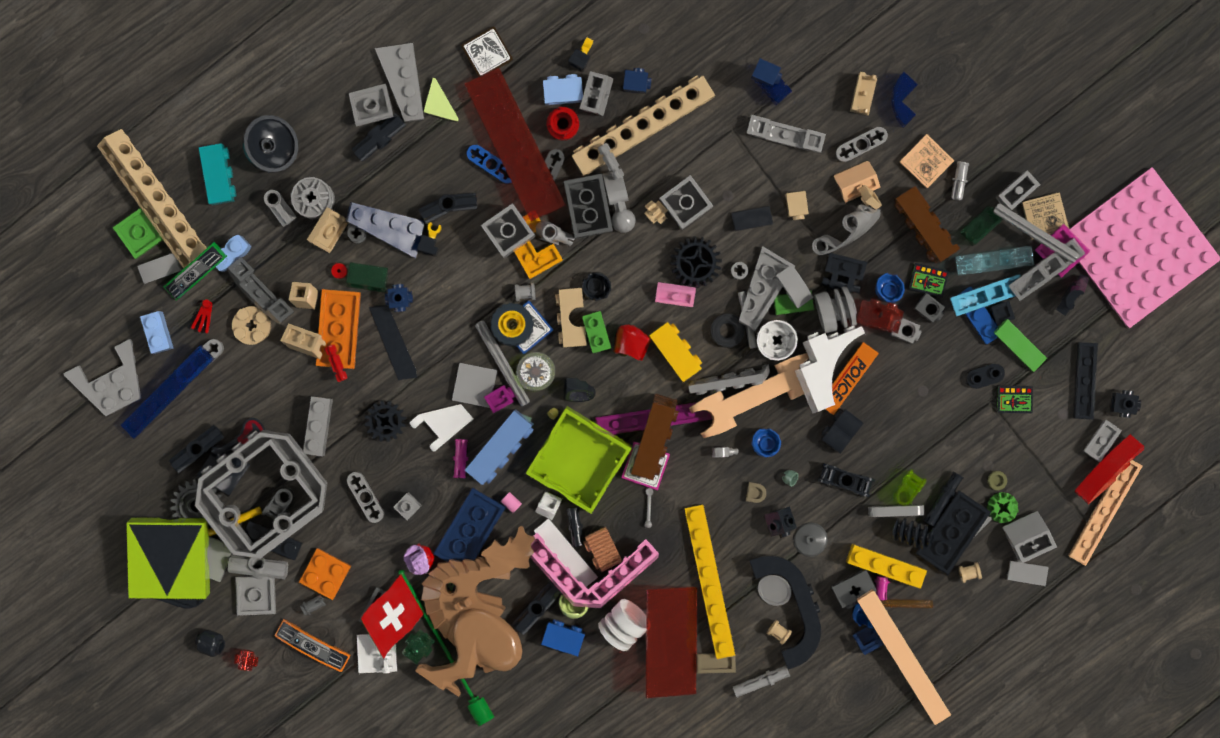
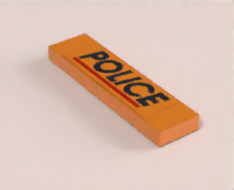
M862 342L832 384L835 405L825 410L832 415L837 412L879 354L877 351Z

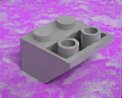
M1038 511L1002 527L1020 563L1029 561L1057 548L1050 530Z

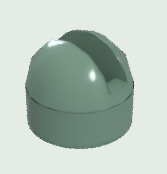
M793 470L785 471V477L782 476L783 482L791 487L794 486L799 474Z

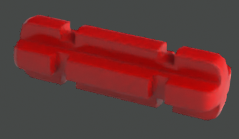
M333 344L325 347L332 370L336 372L335 378L337 382L346 380L348 377L346 371L343 372L344 366L339 354H336V346Z

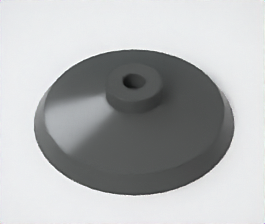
M813 522L800 525L793 537L796 550L808 557L817 556L822 553L828 541L824 528Z

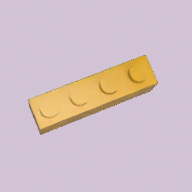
M855 544L851 545L846 562L851 565L920 589L927 570Z

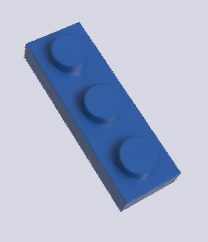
M970 286L958 295L972 291L973 289ZM985 307L965 313L986 345L997 338L993 332L998 326Z

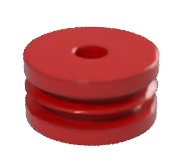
M341 263L335 264L331 269L332 275L338 279L344 278L347 275V267Z

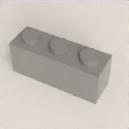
M311 396L303 449L305 454L325 456L333 399Z

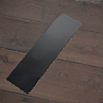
M389 306L369 307L398 380L417 378L416 368Z

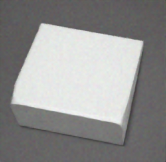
M545 491L535 512L553 520L562 499Z

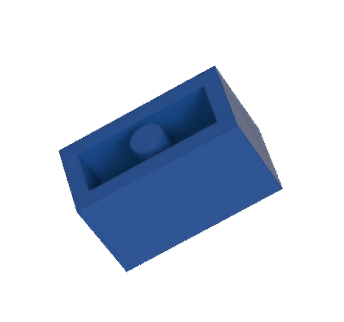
M553 619V622H548L541 645L578 656L585 632H582L583 628L574 625L570 628L564 626V622Z

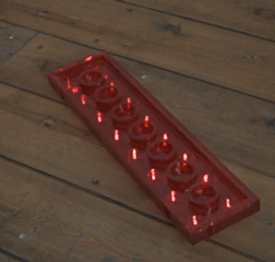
M500 68L465 83L472 102L530 221L537 220L566 206Z

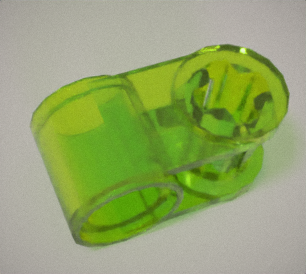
M913 469L907 472L894 493V501L898 505H909L927 482V479H922L913 473ZM903 491L908 495V499L904 503L899 500V494Z

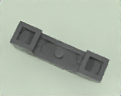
M242 257L227 268L230 276L243 293L269 318L280 324L294 313L282 298L278 300L253 274L254 269Z

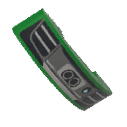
M213 242L163 287L177 301L222 262L227 255Z

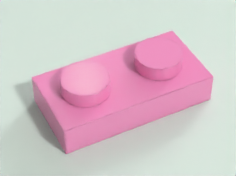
M658 282L655 302L693 307L696 288Z

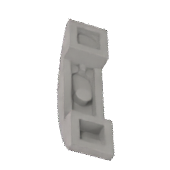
M751 115L747 134L761 139L818 153L822 151L826 136L824 133L789 126L755 115Z

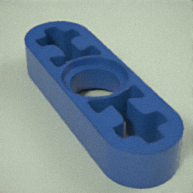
M472 145L468 148L467 157L471 162L505 184L515 181L516 172L511 166L479 145ZM479 149V154L483 157L485 154L488 155L483 160L482 165L479 163L482 161L480 158H472V150L476 151ZM489 159H494L497 162V167L493 170H489L486 167V162ZM501 164L504 165L502 170L505 172L512 171L511 175L513 177L511 179H503L504 175L499 172V175L495 174L500 169Z

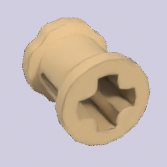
M978 562L971 566L958 567L962 583H966V580L974 578L982 579Z
M775 620L766 634L774 636L783 645L792 631L785 629L779 624L778 620Z

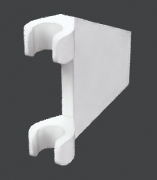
M460 404L419 414L410 422V425L416 428L423 421L429 425L439 437L430 445V449L435 452L473 418Z

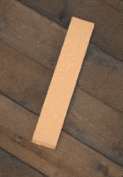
M1132 460L1130 466L1116 477V481L1105 490L1071 549L1069 557L1085 566L1087 565L1141 470L1142 465Z

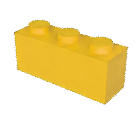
M667 322L649 336L682 382H684L702 369L700 367L702 362L696 354L692 356L689 351L691 347L685 339L681 340L677 334L680 332L674 323L670 325Z

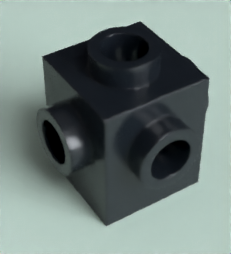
M1122 390V393H1112L1110 412H1117L1119 417L1131 418V414L1137 415V411L1141 409V400H1139V396L1134 395V391Z
M790 506L764 515L771 537L779 535L780 538L791 535L790 531L797 528Z

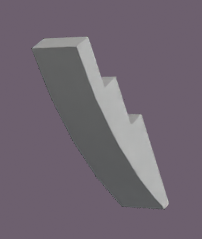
M1075 238L1065 244L1079 254L1077 259L1085 254ZM1053 252L1012 282L1009 287L1019 301H1021L1072 263L1056 252Z

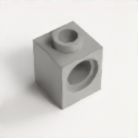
M897 317L890 335L912 344L914 340L918 341L920 337V325ZM905 325L909 326L912 330L908 337L902 333V328Z
M408 492L394 508L406 520H409L422 505Z

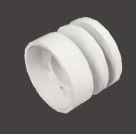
M774 320L766 323L761 327L757 336L760 352L770 360L779 361L786 359L793 354L797 347L798 338L796 331L785 321ZM774 335H775L776 337H778L779 335L782 336L781 341H782L783 343H782L781 345H780V344H776V345L773 344V342H774L773 336H774Z
M621 599L611 610L612 613H608L598 625L601 634L612 646L621 651H627L637 641V638H640L650 628V622L637 605L629 600Z

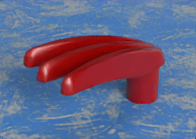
M207 299L203 301L191 326L192 329L195 328L201 314H203L198 332H201L206 316L205 333L209 332L213 306L211 301Z

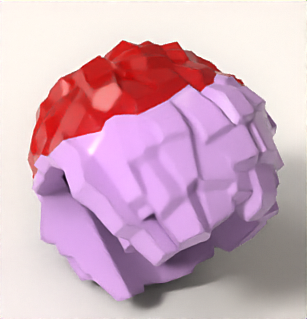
M420 544L412 545L406 550L404 562L412 574L422 575L427 573L431 565H433L434 556L429 547L421 546Z

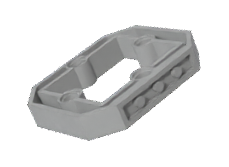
M262 430L259 433L254 431L247 437L249 441L245 444L238 443L232 448L233 453L229 456L226 454L222 455L216 460L218 464L213 468L210 465L201 471L202 476L198 479L195 506L233 555L262 558L324 510L327 481L290 434ZM270 445L284 463L280 469L282 477L286 480L297 479L311 500L293 514L287 512L280 513L274 520V528L253 543L237 522L241 516L239 508L235 505L224 506L212 488L231 473L242 471L251 458ZM232 458H239L241 466H234ZM288 465H293L296 469V473L289 474L286 470V467ZM225 512H232L234 514V519L228 520L225 516ZM286 519L289 526L285 528L280 526L279 520Z

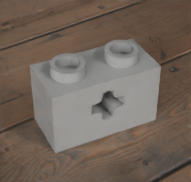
M590 71L580 109L604 116L613 78Z

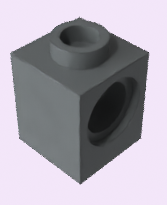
M927 293L922 296L913 308L930 323L938 322L945 314L943 312L945 307ZM928 304H932L935 307V312L932 315L926 312Z

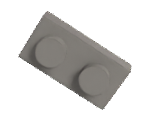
M1104 420L1083 452L1100 462L1122 430L1109 421Z

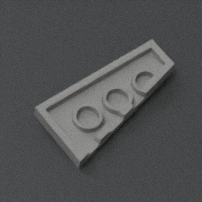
M763 246L739 319L740 323L753 331H756L783 287L776 278V275L790 265H793Z
M769 364L763 365V369L758 371L749 368L739 375L731 372L722 375L721 379H718V376L691 381L689 391L690 393L696 392V395L707 393V390L714 389L715 392H719L731 386L737 389L749 383L760 385L770 373Z

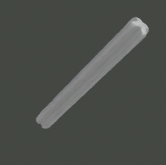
M997 204L993 211L994 214L1071 263L1077 260L1079 254L1002 204Z
M485 321L478 322L475 327L521 406L530 402L529 398Z

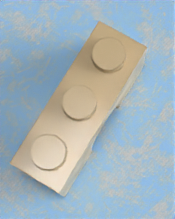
M582 288L559 290V294H555L556 306L560 305L561 313H557L558 325H562V332H559V344H563L564 348L587 346L585 326L576 327L569 320L572 310L584 308Z

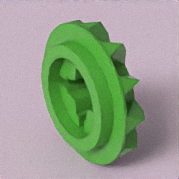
M1001 492L990 498L987 509L991 511L990 517L999 523H1008L1017 515L1018 502L1011 494ZM997 502L1003 505L1009 502L1006 507L1009 513L1002 511L998 514L1000 507Z

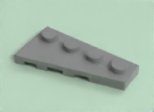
M413 43L375 48L404 121L424 120Z

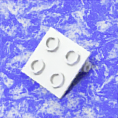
M369 634L357 635L359 673H390L397 671L396 644L383 659Z

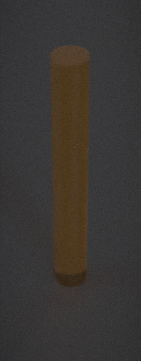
M880 600L884 607L933 608V600Z

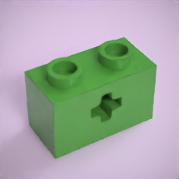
M601 311L582 316L592 353L611 349Z

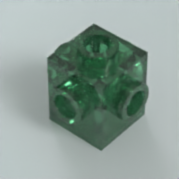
M419 629L416 635L411 633L405 641L408 645L402 654L417 665L423 656L427 658L432 652L431 645L435 640Z

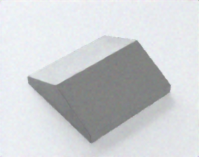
M386 84L349 93L356 127L393 117L392 105Z

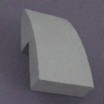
M173 253L138 266L144 284L183 270Z
M790 265L776 275V278L787 291L786 294L797 309L813 298L793 265Z

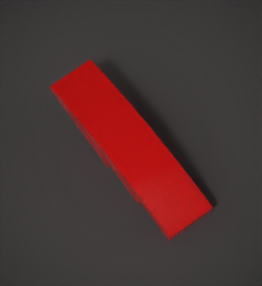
M1131 434L1127 436L1093 469L1076 488L1075 493L1087 504H1090L1116 481V477L1130 466V462L1144 450V445Z

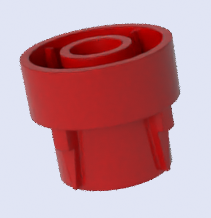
M558 107L549 114L547 129L550 135L557 140H570L579 130V118L572 109ZM566 119L569 125L565 129H560L558 121Z

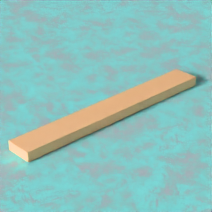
M871 589L856 600L934 725L951 716L875 591Z

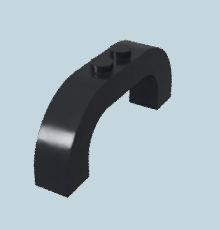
M760 555L751 558L749 561L756 579L769 574H778L785 577L790 583L804 623V632L796 644L781 649L788 670L800 666L815 653L821 638V624L817 614L820 613V608L817 601L813 602L811 595L814 594L811 583L807 584L801 571L792 562L781 556Z

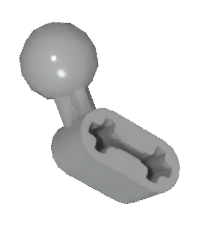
M612 171L602 173L609 204H614L615 213L611 219L612 226L618 232H629L634 228L636 220L634 214L626 208L625 202L629 200L624 179L621 177L618 180H614L611 175Z

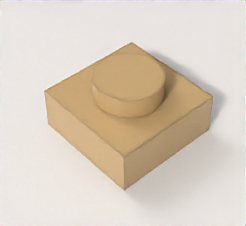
M866 185L859 189L862 195L861 200L866 206L870 205L874 209L882 206L876 193Z

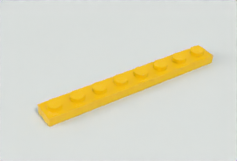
M699 505L685 508L716 659L735 656L704 506Z

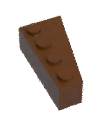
M655 393L631 474L649 480H654L655 475L659 476L662 467L659 461L661 457H665L667 447L664 445L666 439L670 440L673 429L670 426L672 422H676L679 412L676 411V399Z

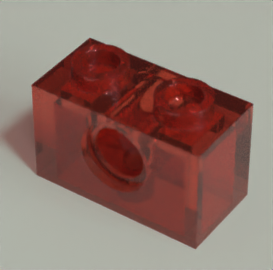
M870 299V302L862 300L857 323L864 327L898 334L904 311L898 309V305L887 302L886 305H883L881 301Z

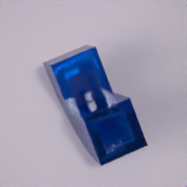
M905 72L897 79L891 96L894 115L903 128L916 114L902 101L918 85Z

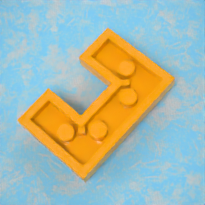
M534 210L523 216V219L533 233L536 232V225L541 221ZM529 241L514 251L529 279L563 261L554 243L537 253Z

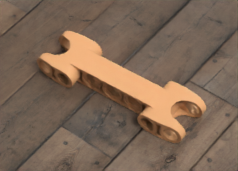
M801 354L774 365L778 374L766 379L760 385L749 387L726 399L722 392L719 391L689 408L691 414L696 411L705 410L712 415V424L701 433L702 437L714 436L737 426L733 418L734 416L785 392L788 393L790 400L804 395L795 371L800 368V364L809 359L808 354Z

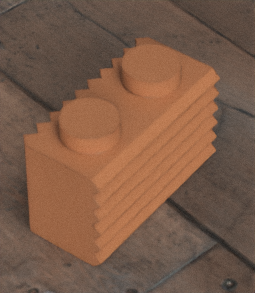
M606 526L585 536L586 541L583 543L588 552L592 551L595 557L592 561L596 569L600 568L603 572L623 562Z

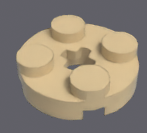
M249 306L240 309L234 316L232 330L234 336L242 343L255 345L269 336L271 321L258 307ZM250 320H254V324H257V327L253 328L252 331H249V327H246Z

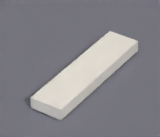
M549 518L534 530L535 533H538L543 538L545 545L552 553L557 554L560 562L570 569V573L578 582L581 581L587 587L598 578Z

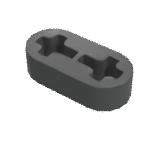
M551 150L545 159L539 173L540 180L544 184L554 183L561 170L565 158L560 150ZM559 153L561 161H556L555 165L552 166L553 159L551 155ZM549 168H552L551 175L553 178H549L547 181L544 180L545 176L543 173H547Z

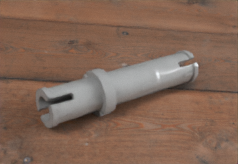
M786 665L771 672L768 670L766 674L732 687L738 698L764 686L775 685V682L790 677Z

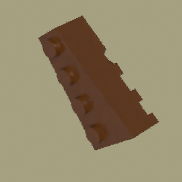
M916 186L894 199L896 202L894 207L899 214L903 213L906 218L904 221L907 227L915 231L917 242L920 246H925L927 249L926 255L931 262H942L960 250L957 244L952 245L950 242L951 235L944 228H940L939 218L933 211L930 213L928 210L930 209L929 204Z

